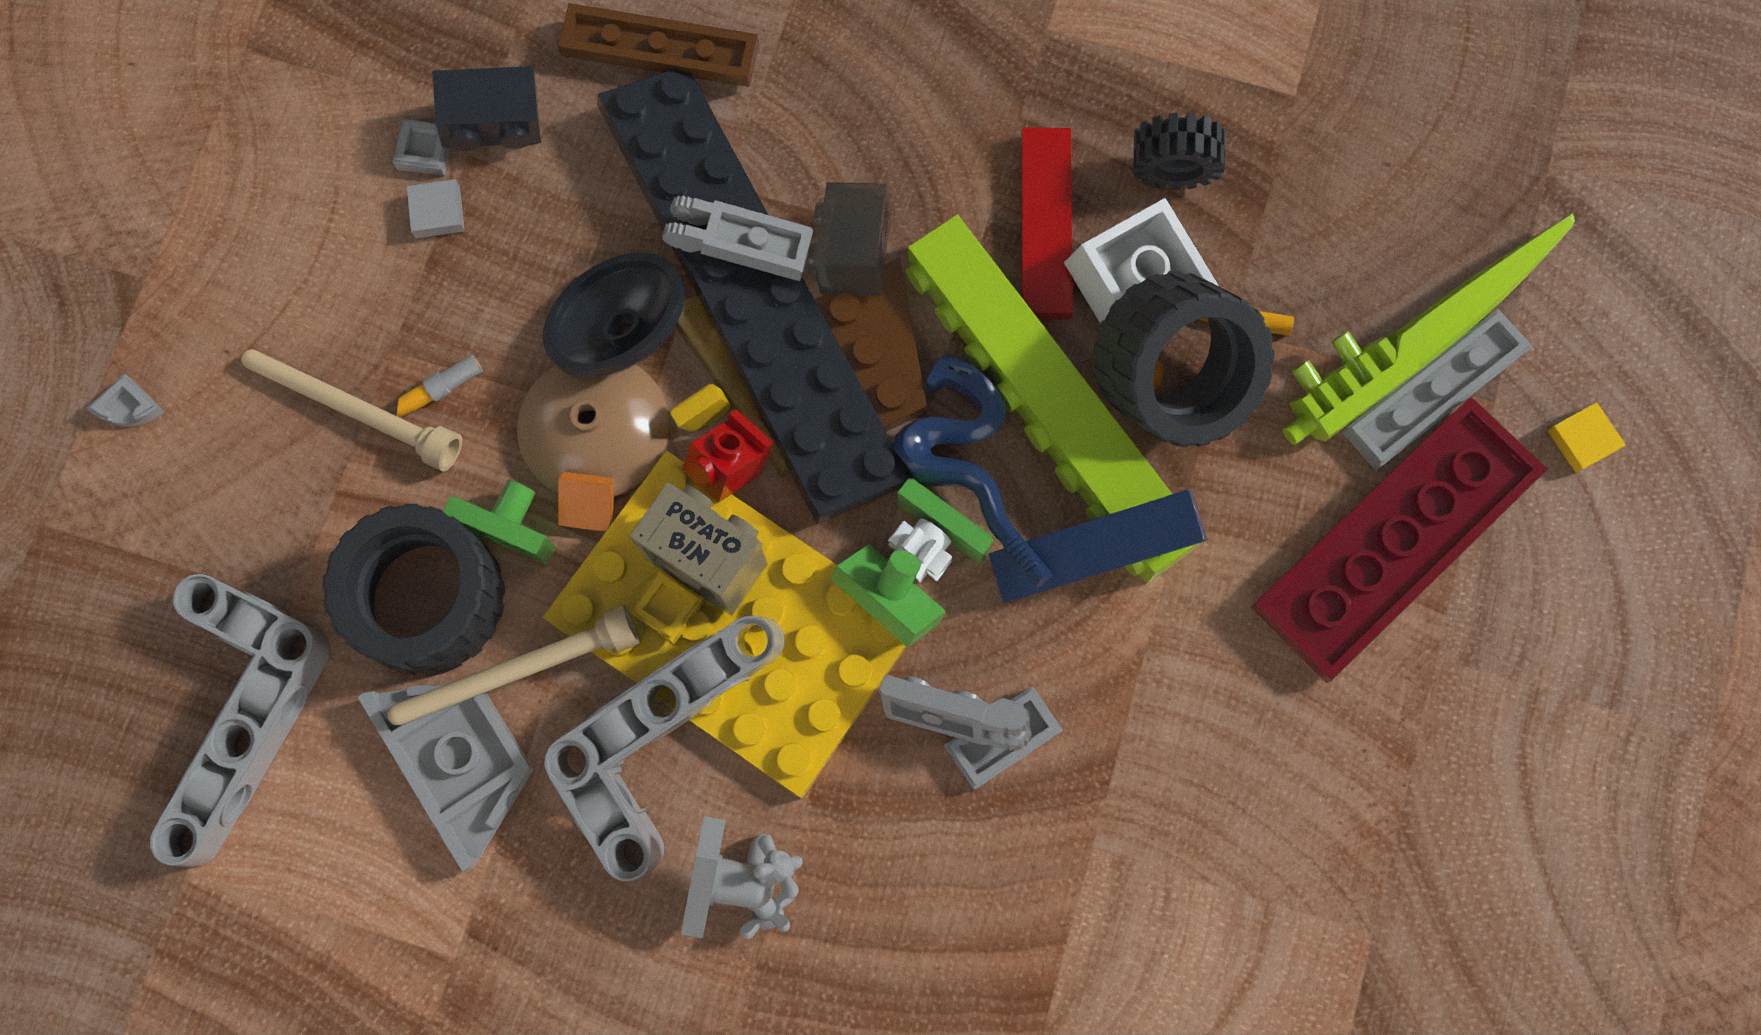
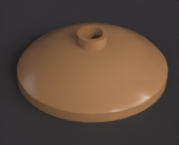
M555 365L543 373L531 386L522 402L517 421L518 445L525 464L543 486L557 495L558 479L562 472L614 478V499L629 494L642 484L665 453L670 438V416L663 394L654 380L637 365L617 374L592 378L572 376L563 372ZM589 410L596 412V417L591 423H579V418L583 412Z

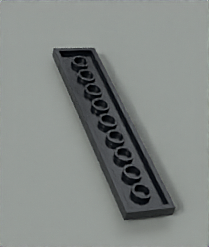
M673 69L598 94L597 106L663 231L666 224L674 222L703 230L707 229L708 224L697 226L673 217L670 210L674 197L677 198V196L681 197L682 195L714 203L716 200L768 215L692 73ZM671 246L817 525L902 488L908 478L912 479L903 461L893 452V443L802 275L800 281L700 254L701 250L690 253Z

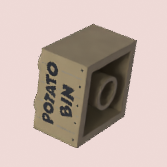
M667 482L629 537L645 560L663 570L730 616H733L768 565L762 550L763 544L756 538L759 532L745 520L734 514H731L728 520L718 515L711 509L714 503L692 486L686 485L683 491Z

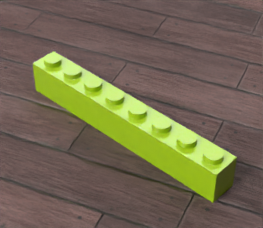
M958 214L908 247V268L905 271L911 284L920 294L927 291L937 305L935 313L944 328L950 333L957 331L967 344L964 347V351L969 361L980 372L984 370L988 372L997 384L995 387L1002 395L1006 409L1009 412H1013L1016 409L1027 424L1024 430L1032 445L1041 453L1045 450L1058 465L1055 467V472L1063 486L1070 493L1077 491L1089 506L1086 509L1089 520L1172 495L1168 487ZM1201 543L1125 566V568L1133 576L1140 574L1145 582L1149 583L1197 549Z

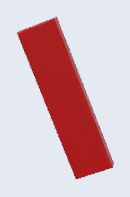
M1022 127L1021 297L1038 319H1071L1073 315V277L1064 264L1072 255L1071 128Z

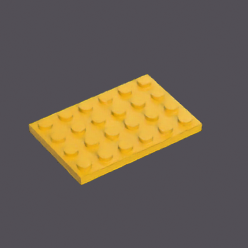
M666 450L542 618L570 637L596 627L595 621L604 618L603 612L623 604L630 611L659 568L645 560L629 536L667 482L683 491L686 485L697 489L714 503L711 509L726 520L729 519L731 514L745 520L759 532L756 538L763 544L762 550L768 565L733 616H730L704 598L705 602L677 642L673 644L631 615L638 633L639 645L618 652L616 648L606 651L602 647L591 651V653L637 684L697 643L715 635L742 617L761 616L774 620L781 627L784 634V647L781 654L772 663L749 677V681L741 682L711 701L713 705L689 721L802 799L883 682L885 674L888 675L906 646L830 580L837 566L835 563L731 494L718 503L708 492L693 483L689 475L683 470L685 462ZM758 625L751 627L744 637L745 647L750 654L754 656L760 655L765 651L768 644L766 632ZM662 686L658 690L656 698L674 710L676 707V696L669 687Z

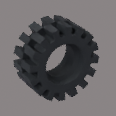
M1169 113V119H1164L1161 115L1152 117V123L1145 120L1140 124V128H1136L1134 131L1133 172L1134 176L1137 179H1142V183L1146 185L1155 182V188L1163 189L1166 185H1170L1171 190H1180V186L1187 185L1188 189L1197 188V183L1204 186L1212 184V179L1218 180L1221 178V173H1224L1225 129L1222 128V124L1218 121L1211 123V117L1204 115L1198 120L1195 113H1187L1185 118L1178 117V113Z

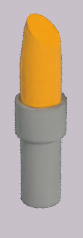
M472 354L441 373L439 371L424 379L421 385L399 397L397 417L414 412L432 401H439L451 394L452 389L483 372L476 357Z

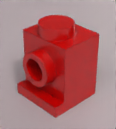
M736 409L729 413L727 421L690 443L683 470L689 475L696 486L704 489L719 503L762 474L773 441Z

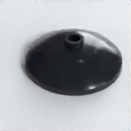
M650 253L624 254L593 266L570 283L552 305L543 328V344L547 355L563 372L585 378L609 376L636 366L659 349L674 330L685 301V288L682 278L669 261Z

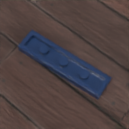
M1187 489L1026 541L1053 574L1047 583L1038 588L1028 578L1027 574L1024 573L1023 569L1019 567V564L1015 562V559L1010 556L1011 554L1006 551L1007 549L1003 548L988 554L1003 603H1008L1206 542L1208 538L1192 489Z

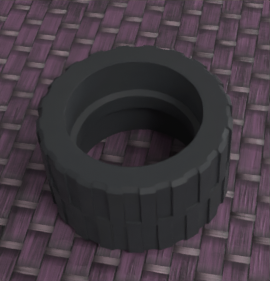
M1168 271L1167 274H1154L1125 290L1126 293L1119 300L1116 299L1109 308V313L1102 320L1097 331L1099 332L1097 342L1094 343L1093 356H1095V365L1093 368L1095 378L1098 379L1100 384L1099 389L1104 397L1112 402L1111 405L1152 436L1164 443L1170 442L1177 447L1187 448L1190 445L1197 447L1209 445L1210 442L1217 439L1221 440L1229 436L1237 427H1241L1249 419L1254 409L1259 407L1263 400L1264 392L1269 387L1272 378L1271 370L1275 359V351L1272 349L1273 338L1270 328L1266 327L1264 323L1265 318L1261 313L1251 307L1250 303L1241 297L1192 273L1187 275L1180 271ZM1207 318L1210 325L1211 342L1208 356L1200 372L1181 390L1168 396L1156 398L1153 388V376L1157 359L1165 344L1177 331L1187 324Z
M408 503L397 507L391 505L380 508V511L372 515L367 514L358 520V523L352 529L347 530L341 536L339 544L334 551H331L327 561L326 575H323L322 588H324L325 592L323 602L325 611L329 614L332 621L330 624L335 632L346 640L345 643L354 651L403 674H425L429 676L462 666L463 662L471 657L474 658L482 651V647L488 639L491 640L497 630L496 625L499 618H502L504 610L503 594H505V585L501 579V569L497 560L489 553L490 549L455 517H449L442 510L432 506L422 507L418 504ZM438 546L449 551L459 565L460 587L457 599L448 615L437 626L418 636L401 639L387 634L379 626L374 610L376 587L385 569L396 558L416 548Z

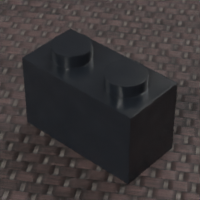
M534 66L432 71L435 120L441 146L457 151H473L480 146L502 145L510 149H519L529 144L541 143Z

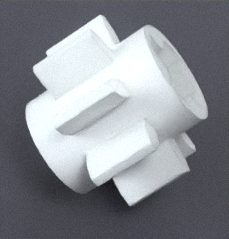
M920 518L913 528L905 521H902L888 539L890 542L888 546L893 550L908 551L918 558L921 568L914 580L917 584H920L927 574L935 581H938L952 562V556L945 551L951 544L950 538L937 526L923 518Z

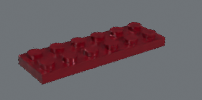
M1470 397L1264 593L1251 608L1328 683L1398 617L1530 488L1548 468L1476 400Z

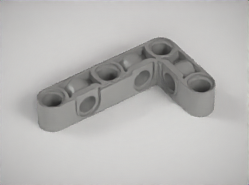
M204 574L190 575L183 579L176 587L173 595V605L177 613L184 619L218 635V639L253 657L182 776L177 790L153 829L150 837V849L158 861L170 866H203L211 862L218 854L302 711L309 693L330 656V644L326 636L318 630L288 616V612L246 591L241 592ZM214 591L215 600L212 607L202 613L201 603L203 598ZM305 636L306 648L304 653L297 659L292 660L290 657L291 645L296 639ZM248 730L251 743L248 750L241 756H238L235 751L237 738ZM189 828L193 834V844L186 854H182L179 848V840L184 831Z
M745 616L734 621L715 635L697 643L598 709L585 722L556 740L548 748L545 755L546 772L568 807L575 824L587 838L602 865L613 878L620 881L638 879L653 871L661 863L664 856V843L645 812L647 809L639 807L619 775L622 772L620 766L624 764L623 759L641 747L662 739L713 705L711 701L741 682L749 681V677L772 663L781 654L784 647L783 631L774 620L761 616ZM755 625L760 626L768 637L765 651L758 656L750 654L744 644L746 632ZM664 685L669 687L676 696V707L669 716L663 714L656 705L657 692ZM573 746L580 748L586 758V766L581 774L574 772L568 764V753ZM628 839L638 842L643 849L644 860L641 866L631 864L625 857L624 845Z

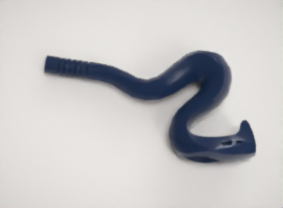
M946 353L938 359L927 379L928 390L933 393L944 387L951 388L973 403L979 409L980 416L975 420L969 421L942 417L917 419L904 426L895 435L892 450L903 461L911 478L919 484L940 487H964L973 491L979 499L981 511L989 530L1003 547L1007 549L1006 551L1011 554L1010 556L1015 559V562L1019 564V567L1023 569L1037 588L1041 587L1052 578L1053 574L1014 528L1005 514L999 487L992 476L978 465L959 459L934 456L930 451L933 446L938 444H970L983 441L999 431L1006 419V404L995 385L970 363Z

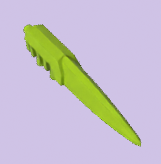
M1573 213L1489 264L1387 337L1379 338L1360 348L1349 331L1340 334L1331 341V344L1342 358V366L1328 372L1322 378L1309 360L1296 366L1291 372L1304 389V394L1288 402L1297 419L1282 429L1285 438L1293 445L1298 444L1308 435H1311L1316 440L1326 442L1409 380L1414 374L1478 324L1534 270L1573 227L1575 222Z

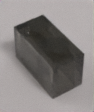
M826 183L824 202H817L814 211L815 232L818 233L817 243H810L807 256L809 274H816L820 294L838 295L840 293H850L854 296L880 297L891 219L887 184Z

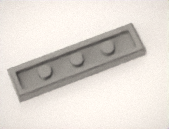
M1497 309L1414 374L1409 380L1349 425L1342 433L1373 469L1377 471L1533 346L1506 316Z

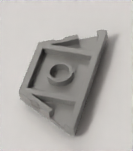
M429 684L407 687L405 690L382 693L375 691L364 692L357 698L462 872L470 871L476 866L534 768L487 692L403 725H394L389 721L388 710L391 706L446 684L436 686Z

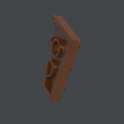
M900 257L816 298L815 301L886 432L925 413L927 405Z

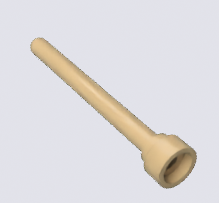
M247 350L241 356V362L247 369L415 447V451L421 456L423 463L442 472L447 471L454 464L461 451L462 436L443 426L436 428L429 426L423 429L256 350Z
M623 604L603 612L604 618L595 621L596 627L397 703L388 710V719L394 725L406 724L602 647L606 651L614 648L618 652L624 651L640 644L636 627L627 607Z

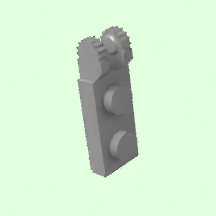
M684 195L681 197L677 196V198L674 197L670 207L673 217L697 226L708 225L707 229L703 230L676 222L666 224L662 234V240L665 243L690 253L701 250L700 254L800 281L813 233L811 227L716 200L714 203L697 198L692 199L689 196L685 197Z
M885 674L879 689L886 718L981 745L987 744L1001 749L1009 748L1010 751L1016 750V752L1018 749L1023 750V747L1028 746V742L1031 741V730L1029 729L1030 715L1028 714V709H1025L1024 705H1019V702L1014 704L1012 700L1001 698L988 704V702L982 701L971 692L955 690L951 693L933 688L924 680L913 676H905L900 679Z

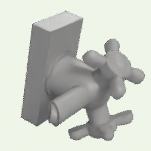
M704 816L681 935L703 938L709 906H713V903L744 907L753 911L752 919L740 929V934L744 939L752 938L759 929L768 930L777 927L781 932L788 931L790 929V922L784 916L783 908L790 904L799 893L798 886L791 876L795 870L801 867L803 863L802 858L798 855L790 857L786 852L776 850L772 837L763 833L750 842L746 863L722 858L723 854L719 853L726 820ZM779 882L782 891L775 899H772L774 884Z

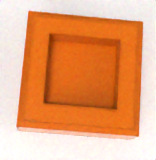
M562 472L558 479V526L606 532L613 523L614 478Z

